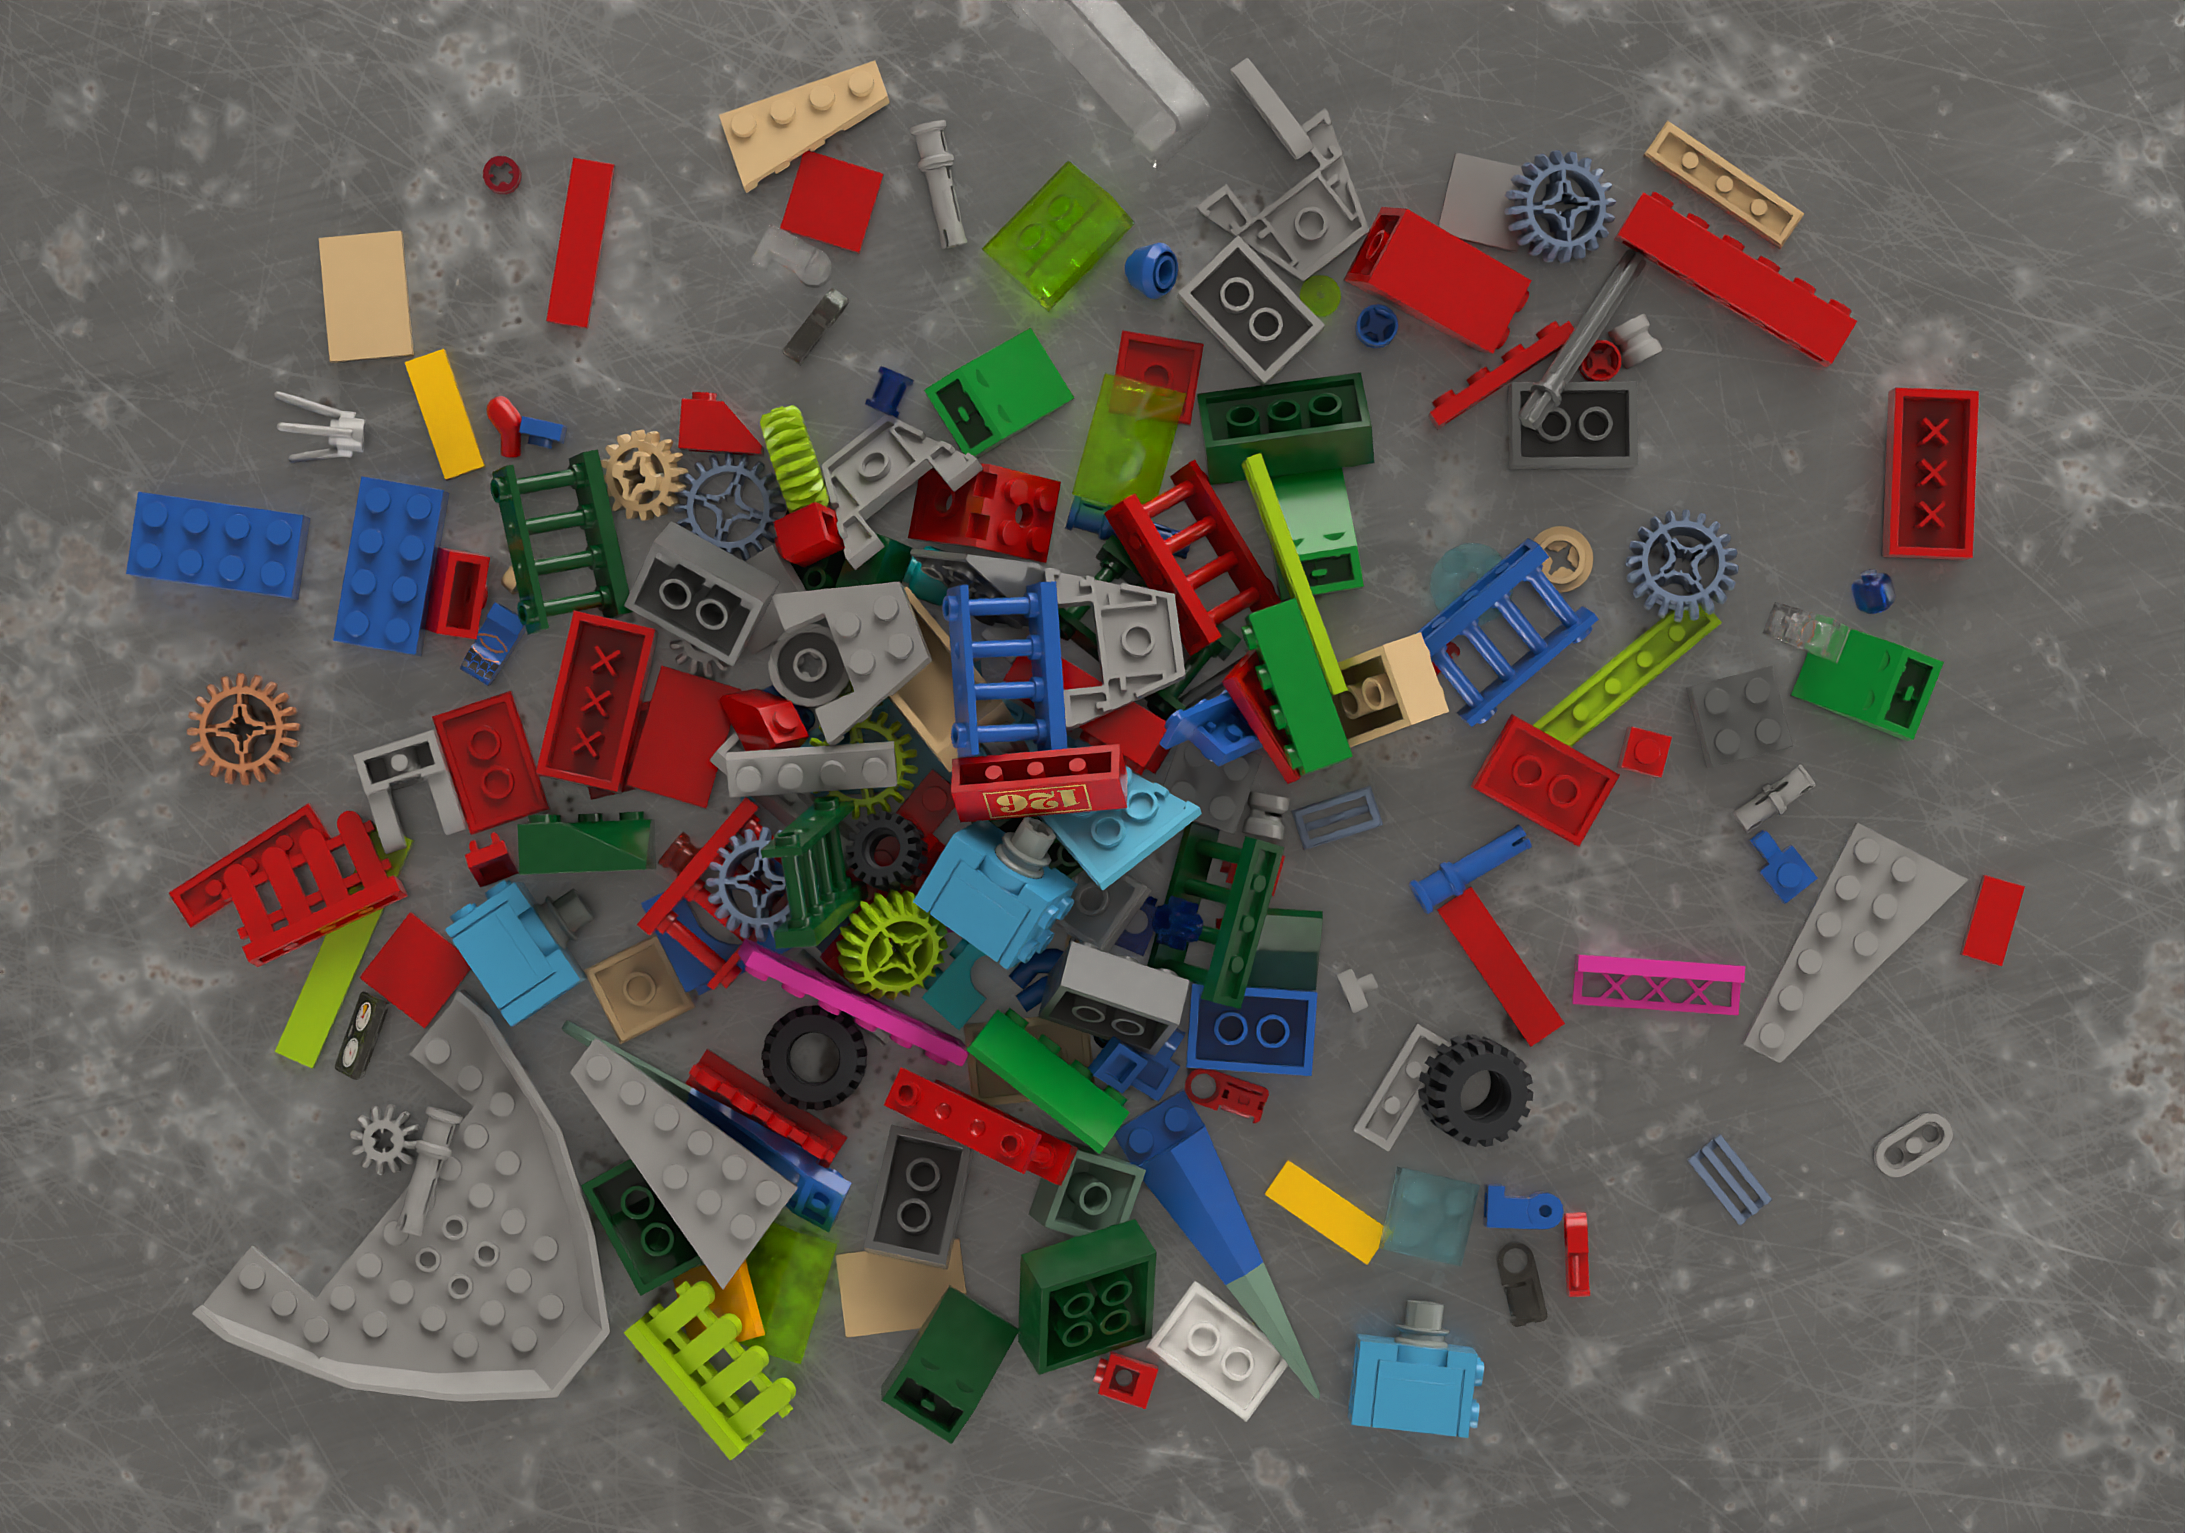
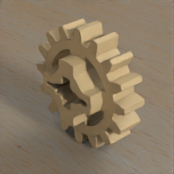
M636 430L631 432V436L629 434L617 436L618 445H607L605 448L611 456L610 459L600 460L602 467L607 469L604 479L605 483L608 484V497H614L615 499L612 510L620 511L626 508L627 519H634L640 516L641 521L654 519V514L657 517L667 515V506L672 507L680 503L675 492H680L687 488L685 484L679 482V476L688 473L687 468L678 467L677 465L683 454L682 452L674 454L670 452L674 442L671 439L659 442L660 432H648L646 435L644 430ZM639 448L638 452H633L631 460H625V457L632 450ZM653 491H661L653 501L646 503L647 499L652 498Z

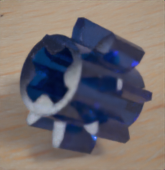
M1170 896L1169 905H1158L1153 914L1151 924L1154 932L1158 934L1156 942L1181 951L1185 950L1186 942H1197L1203 930L1202 917L1196 912L1199 905L1174 896Z

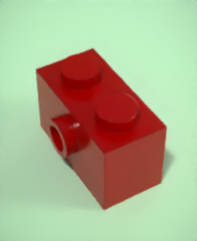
M438 547L425 624L426 630L436 634L477 640L481 611L485 608L488 598L486 580L490 557L479 553Z

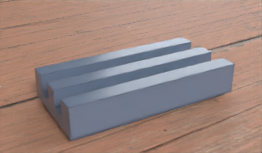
M1371 786L1291 810L1303 850L1383 825ZM1363 796L1366 798L1367 804L1304 824L1303 815ZM1371 813L1372 820L1309 840L1308 831L1361 814Z
M1718 1134L1687 1159L1738 1225H1742L1747 1221L1746 1219L1756 1214L1761 1207L1772 1201V1198L1721 1134ZM1719 1147L1757 1194L1758 1199L1754 1202L1750 1199L1713 1152L1715 1148ZM1705 1156L1746 1206L1743 1211L1739 1212L1700 1163V1160Z

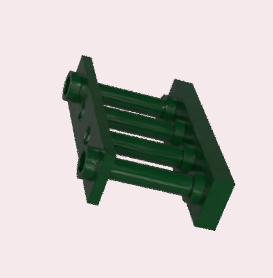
M598 449L582 452L569 458L570 465L567 470L516 478L514 465L512 464L492 472L491 494L494 501L499 503L520 599L517 605L518 617L521 624L526 626L527 635L548 629L547 617L572 613L573 611L598 608L602 611L603 617L609 619L619 618L633 612L624 607L630 592ZM567 486L575 489L578 500L576 510L525 519L520 495ZM573 527H580L584 530L587 541L585 551L534 560L530 535ZM586 567L593 570L597 586L593 592L543 601L538 576Z
M1111 535L1096 555V558L1101 562V569L1094 579L1111 583L1114 579L1121 578L1129 585L1149 589L1121 541L1114 535ZM1091 606L1069 607L1067 610L1065 608H1058L1060 638L1065 641L1071 639L1099 662L1096 634L1080 621ZM1223 623L1217 625L1216 627L1222 637L1190 656L1184 664L1186 674L1184 680L1144 697L1148 702L1147 707L1149 710L1163 720L1169 718L1179 709L1184 711L1186 706L1177 700L1211 657L1216 658L1218 656L1225 661L1242 639Z
M825 796L815 799L814 804L782 832L773 836L774 839L761 849L762 858L781 857L790 916L774 931L776 949L817 946L860 905V901L868 898L867 884L863 881H852L851 877L846 876L838 824L855 809L854 800L839 801L838 796Z
M1191 822L1185 827L1147 966L1154 969L1163 968L1171 970L1178 977L1203 985L1204 989L1201 999L1241 1009L1285 847L1245 836L1242 848L1217 842L1220 830ZM1212 858L1237 864L1231 889L1206 882ZM1201 898L1226 905L1220 929L1195 923ZM1190 939L1215 945L1209 970L1184 963Z

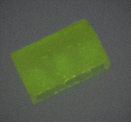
M1067 161L998 231L982 250L1027 295L1049 312L1094 267L1105 253L1124 236L1135 222L1111 194L1070 161Z
M1106 371L1072 494L1113 506L1134 493L1141 504L1157 497L1187 393Z
M773 1221L750 1252L746 1261L765 1335L738 1343L747 1347L761 1346L767 1351L768 1355L797 1364L803 1362L840 1242L839 1240Z

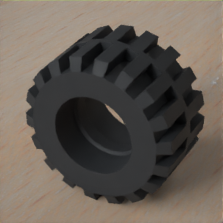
M819 1005L797 1008L780 1018L773 1025L764 1040L765 1044L761 1053L764 1077L767 1078L771 1090L774 1093L776 1092L782 1098L781 1100L788 1105L792 1104L797 1106L798 1109H811L815 1111L834 1107L847 1099L858 1088L866 1072L868 1053L863 1039L864 1036L854 1022L842 1013L839 1015L832 1014ZM808 1033H821L828 1036L836 1044L839 1051V1065L835 1073L822 1082L803 1080L794 1072L790 1063L792 1046L797 1039Z
M1467 1034L1466 1040L1459 1036L1451 1038V1046L1449 1047L1442 1043L1436 1048L1439 1053L1435 1059L1429 1056L1425 1064L1430 1066L1427 1073H1420L1419 1081L1424 1083L1425 1087L1418 1089L1419 1099L1426 1102L1421 1106L1424 1114L1431 1118L1430 1122L1435 1127L1469 1146L1476 1147L1478 1143L1484 1147L1493 1146V1138L1500 1142L1509 1138L1507 1132L1510 1129L1517 1132L1522 1125L1518 1122L1520 1117H1528L1531 1109L1526 1107V1102L1533 1101L1534 1092L1527 1088L1533 1081L1531 1074L1524 1071L1527 1066L1523 1060L1516 1057L1514 1052L1492 1039L1484 1036L1480 1038L1475 1034ZM1488 1070L1491 1086L1486 1099L1476 1108L1463 1111L1461 1092L1466 1081L1472 1075Z

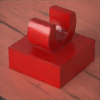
M495 832L490 834L492 839L491 845L480 849L476 841L472 840L469 843L471 852L465 854L468 867L480 888L519 873L515 859L505 841H501Z

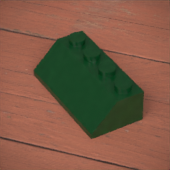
M1361 372L1267 384L1264 387L1259 385L1197 394L1210 485L1247 480L1241 464L1246 458L1259 453L1262 455L1270 478L1375 463L1372 424Z

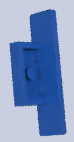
M1224 690L1219 696L1210 700L1202 699L1194 707L1187 710L1179 709L1174 712L1165 723L1164 728L1166 732L1159 743L1164 749H1169L1190 740L1201 750L1205 758L1214 762L1218 767L1263 747L1227 690Z

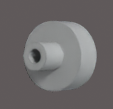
M1352 969L1336 975L1353 1013L1369 1007L1364 995L1378 989L1372 973L1358 980Z

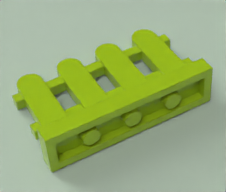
M686 1280L675 1289L680 1297L665 1309L658 1303L630 1326L624 1334L731 1461L766 1432V1429L762 1426L765 1421L777 1412L784 1418L793 1410L789 1402L795 1397L796 1388L793 1382L787 1378H778L772 1383L762 1370L769 1363V1355L764 1348L754 1345L745 1351L735 1338L742 1331V1323L736 1315L726 1313L718 1319L708 1305L715 1299V1290L708 1282L699 1281L691 1286ZM697 1315L707 1329L691 1341L681 1328ZM724 1348L734 1361L718 1373L708 1360ZM751 1380L760 1393L745 1405L735 1392Z

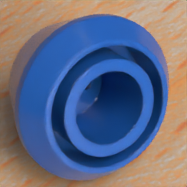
M1155 243L1137 248L1126 260L1125 275L1130 285L1150 299L1163 297L1170 292L1176 282L1178 274L1177 258L1171 248L1165 243Z

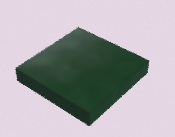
M1268 908L1247 986L1316 990L1323 911Z

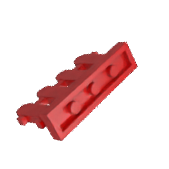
M345 811L337 819V828L340 834L329 840H326L325 836L317 829H307L299 838L302 853L289 858L284 850L273 846L267 848L262 854L261 861L265 869L264 871L251 876L248 869L239 864L231 865L226 869L224 882L227 888L221 890L220 893L225 902L233 900L244 925L237 929L242 940L250 938L251 943L242 946L249 963L260 967L408 896L402 881L394 875L390 877L387 875V872L394 868L390 859L386 858L381 861L369 835L377 831L373 821L369 820L364 823L362 817L356 812ZM343 846H346L357 870V873L343 878L332 854L333 851ZM305 864L309 865L319 888V891L308 896L305 895L294 871ZM268 882L271 883L282 907L270 914L267 913L257 890V887ZM363 884L365 889L352 895L350 894V889ZM325 902L327 907L313 913L312 907ZM285 920L288 921L289 925L275 931L274 925Z
M706 1049L696 1065L694 1064L689 1071L690 1076L685 1083L686 1085L801 1146L812 1155L821 1159L819 1165L824 1168H829L848 1136L807 1110L798 1109L797 1106L792 1104L788 1105L769 1086L710 1049Z

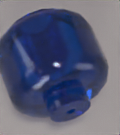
M1876 569L1863 571L1860 574L1861 579L1854 581L1851 586L1858 610L1867 614H1874L1889 609L1896 599L1891 577L1887 573H1877Z

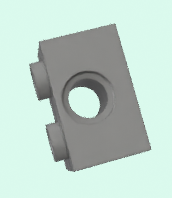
M434 730L353 755L386 854L407 848L391 791L428 780L446 835L467 829L437 732Z

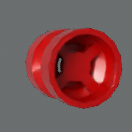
M1596 340L1578 368L1580 376L1587 382H1608L1618 373L1621 367L1622 358L1620 351L1613 343L1607 340Z

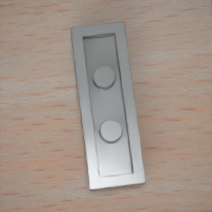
M1417 1023L1354 1126L1353 1131L1389 1152L1421 1100L1419 1099L1418 1089L1424 1088L1425 1084L1419 1081L1421 1072L1427 1073L1430 1067L1425 1064L1429 1056L1434 1059L1438 1056L1439 1053L1436 1048L1442 1043L1448 1047L1451 1046V1043Z

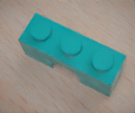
M964 938L949 953L955 959L944 972L937 967L935 969L936 977L929 976L925 980L924 988L927 992L921 997L958 1030L964 1026L987 999L976 989L971 979V970L974 963L986 954Z

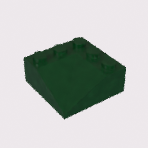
M644 811L619 812V821H603V813L578 814V822L576 823L561 822V815H528V824H517L519 875L656 869L654 819L644 820Z
M631 1158L581 1185L640 1296L703 1263Z
M1136 1219L1114 1224L1107 1228L1076 1236L1021 1255L1018 1342L1038 1375L1152 1339L1157 1252Z

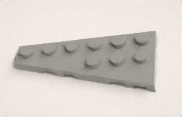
M1855 823L1742 1044L1778 1063H1782L1968 879L1859 823Z
M595 1038L570 1073L718 1284L724 1289L798 1189V1186L610 1047Z

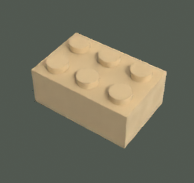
M1421 632L1338 662L1348 690L1332 696V700L1349 747L1449 712L1443 688L1439 684L1431 662L1429 649L1425 645Z

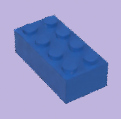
M361 476L333 641L422 657L426 633L425 624L437 550L441 546L450 493L440 489Z
M138 492L126 574L134 577L299 600L310 518L299 514Z

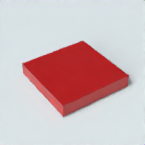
M809 150L806 151L801 158L780 230L860 254L884 173Z
M1122 330L1109 413L1191 426L1204 344Z
M410 912L359 978L426 1029L472 969L453 943L413 912Z

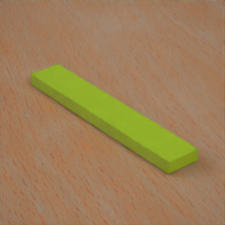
M1261 453L1246 458L1241 465L1290 598H1296L1331 697L1338 695L1348 689Z
M1698 606V620L1693 621L1689 616V611L1683 610L1681 622H1676L1674 620L1675 610L1672 609L1664 618L1657 621L1537 720L1533 726L1572 747L1722 622L1714 613L1708 615L1701 606Z
M378 830L371 833L370 837L381 861L386 858L390 859L394 868L387 872L388 877L394 875L399 878L415 840L404 836L407 848L386 854ZM360 884L350 889L349 892L352 895L365 888L363 884ZM385 907L325 936L276 1047V1053L312 1069L315 1068Z

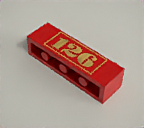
M1120 744L952 759L951 795L960 823L1127 808L1128 774Z

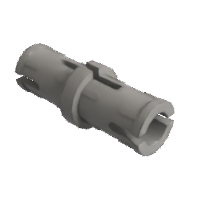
M1800 764L1773 785L1768 783L1761 788L1762 793L1732 813L1744 831L1749 834L1774 814L1778 813L1781 815L1787 811L1786 806L1811 788H1814L1816 786L1815 782Z

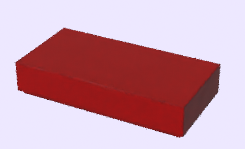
M1983 875L1960 955L1998 966L2003 965L2025 886Z

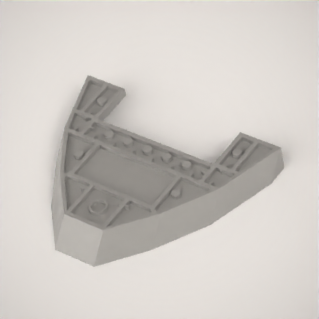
M459 990L454 996V1001L410 1053L412 1057L473 1106L454 1131L449 1147L453 1152L448 1161L444 1160L440 1170L431 1205L425 1219L422 1236L396 1229L404 1206L408 1186L316 1298L254 1246H251L204 1304L197 1307L192 1313L221 1339L349 1389L458 1402L557 1398L610 1334L595 1232L562 1130L492 1018L465 990Z

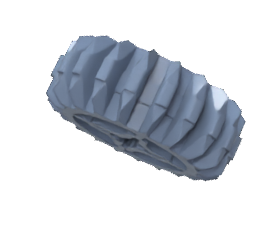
M1560 150L1551 151L1549 158L1545 154H1538L1535 156V165L1526 162L1521 166L1524 176L1514 175L1511 179L1518 190H1510L1505 194L1506 198L1515 201L1514 206L1507 207L1504 211L1506 215L1515 214L1516 222L1510 223L1508 229L1510 231L1521 230L1522 234L1518 237L1516 243L1525 245L1531 241L1529 254L1537 256L1542 252L1545 262L1554 261L1556 256L1560 263L1570 262L1571 256L1576 260L1583 259L1586 256V249L1595 251L1599 248L1596 237L1603 239L1609 235L1608 230L1602 223H1612L1615 219L1612 214L1606 213V207L1614 206L1617 201L1613 198L1606 199L1604 192L1612 188V184L1610 182L1600 184L1598 180L1602 177L1604 170L1597 168L1589 172L1592 159L1586 157L1578 162L1577 153L1574 151L1567 152L1564 157ZM1549 175V184H1546L1544 198L1540 202L1533 203V197L1538 185ZM1566 176L1577 182L1583 190L1585 197H1579L1573 192L1571 181L1566 180ZM1564 201L1565 205H1575L1573 208L1556 212L1555 208L1545 209V206L1553 205L1555 202ZM1581 211H1587L1586 220L1582 228L1571 238V230L1575 229L1574 222L1576 216ZM1535 216H1541L1548 222L1550 233H1554V238L1540 228Z
M732 452L725 453V465H719L718 458L715 454L709 455L711 469L706 471L700 462H696L694 467L701 475L696 480L689 474H685L682 477L692 487L690 491L675 492L677 496L687 499L686 505L677 504L673 506L675 513L687 514V518L677 521L676 524L683 528L691 527L692 531L690 532L735 556L734 552L740 551L741 557L745 562L751 558L747 548L754 546L758 553L765 549L759 542L763 536L769 542L775 543L776 536L769 532L768 529L770 525L774 526L773 521L778 520V518H773V512L786 511V505L783 503H773V498L780 497L783 494L780 487L771 490L768 488V485L776 479L773 472L763 478L759 477L765 466L763 462L758 461L750 470L747 468L750 462V456L747 454L741 456L739 465H734ZM734 474L724 493L717 496L701 493L702 489L711 480L719 476ZM746 478L754 482L759 488L763 497L764 512L744 504L742 497ZM734 495L736 497L735 504L744 512L750 513V515L739 513L735 517L732 514V519L725 520V513L717 505L710 502L721 504L725 500L728 503L727 498ZM696 504L716 513L717 524L714 539L706 535L700 527L696 515ZM749 521L759 524L756 530L748 537L736 542H726L728 534H730L737 522Z
M1687 509L1683 510L1681 521H1676L1673 511L1666 512L1665 525L1656 516L1651 518L1650 526L1653 532L1647 528L1640 527L1637 535L1643 542L1631 541L1629 549L1637 555L1626 558V566L1638 569L1628 573L1627 581L1629 583L1641 582L1634 589L1633 595L1636 598L1642 597L1645 594L1649 595L1644 603V608L1647 610L1651 609L1655 603L1660 604L1661 607L1658 613L1660 618H1664L1667 615L1668 609L1675 610L1674 620L1676 622H1681L1683 610L1689 611V616L1693 621L1698 620V606H1701L1708 615L1714 613L1715 608L1711 599L1717 603L1724 604L1727 596L1721 589L1732 591L1736 583L1727 576L1736 575L1739 571L1738 565L1727 562L1737 557V549H1723L1731 541L1730 534H1723L1717 538L1715 535L1721 526L1719 522L1715 521L1709 528L1703 526L1706 514L1700 513L1697 521L1692 522L1689 521L1690 511ZM1688 536L1697 539L1704 545L1699 544L1692 548L1685 547L1676 538L1673 539L1672 537ZM1660 542L1664 549L1663 554L1667 563L1659 568L1658 573L1651 576L1648 567V556L1652 549ZM1713 555L1716 564V577L1705 589L1701 584L1702 578L1699 575L1698 567L1704 564L1708 557ZM1677 558H1682V563L1685 559L1691 562L1688 573H1682V569L1680 572H1677L1675 569L1673 570ZM1669 584H1679L1688 593L1692 592L1693 595H1674L1663 590L1660 586L1665 587Z
M762 827L759 840H757L753 830H745V844L736 836H732L729 840L735 850L730 853L728 850L720 847L717 853L726 860L723 865L711 862L709 866L713 871L720 873L719 879L709 878L706 880L707 886L719 888V892L708 896V901L712 904L723 902V905L714 913L715 916L722 919L731 914L726 923L728 930L734 931L742 923L740 936L748 939L755 928L756 938L760 942L766 941L769 928L774 937V931L790 916L788 904L781 912L769 917V911H772L773 902L776 897L787 892L784 877H779L775 873L774 862L771 858H762L761 849L772 840L771 830L768 827ZM758 852V857L755 858L754 867L751 872L746 875L733 877L740 863L748 856ZM763 874L769 880L779 884L772 885L770 890L766 889L767 893L764 895L762 891L748 885L755 884L757 879L762 881L760 876ZM732 890L750 893L753 907L756 908V918L748 917L739 909L734 900Z

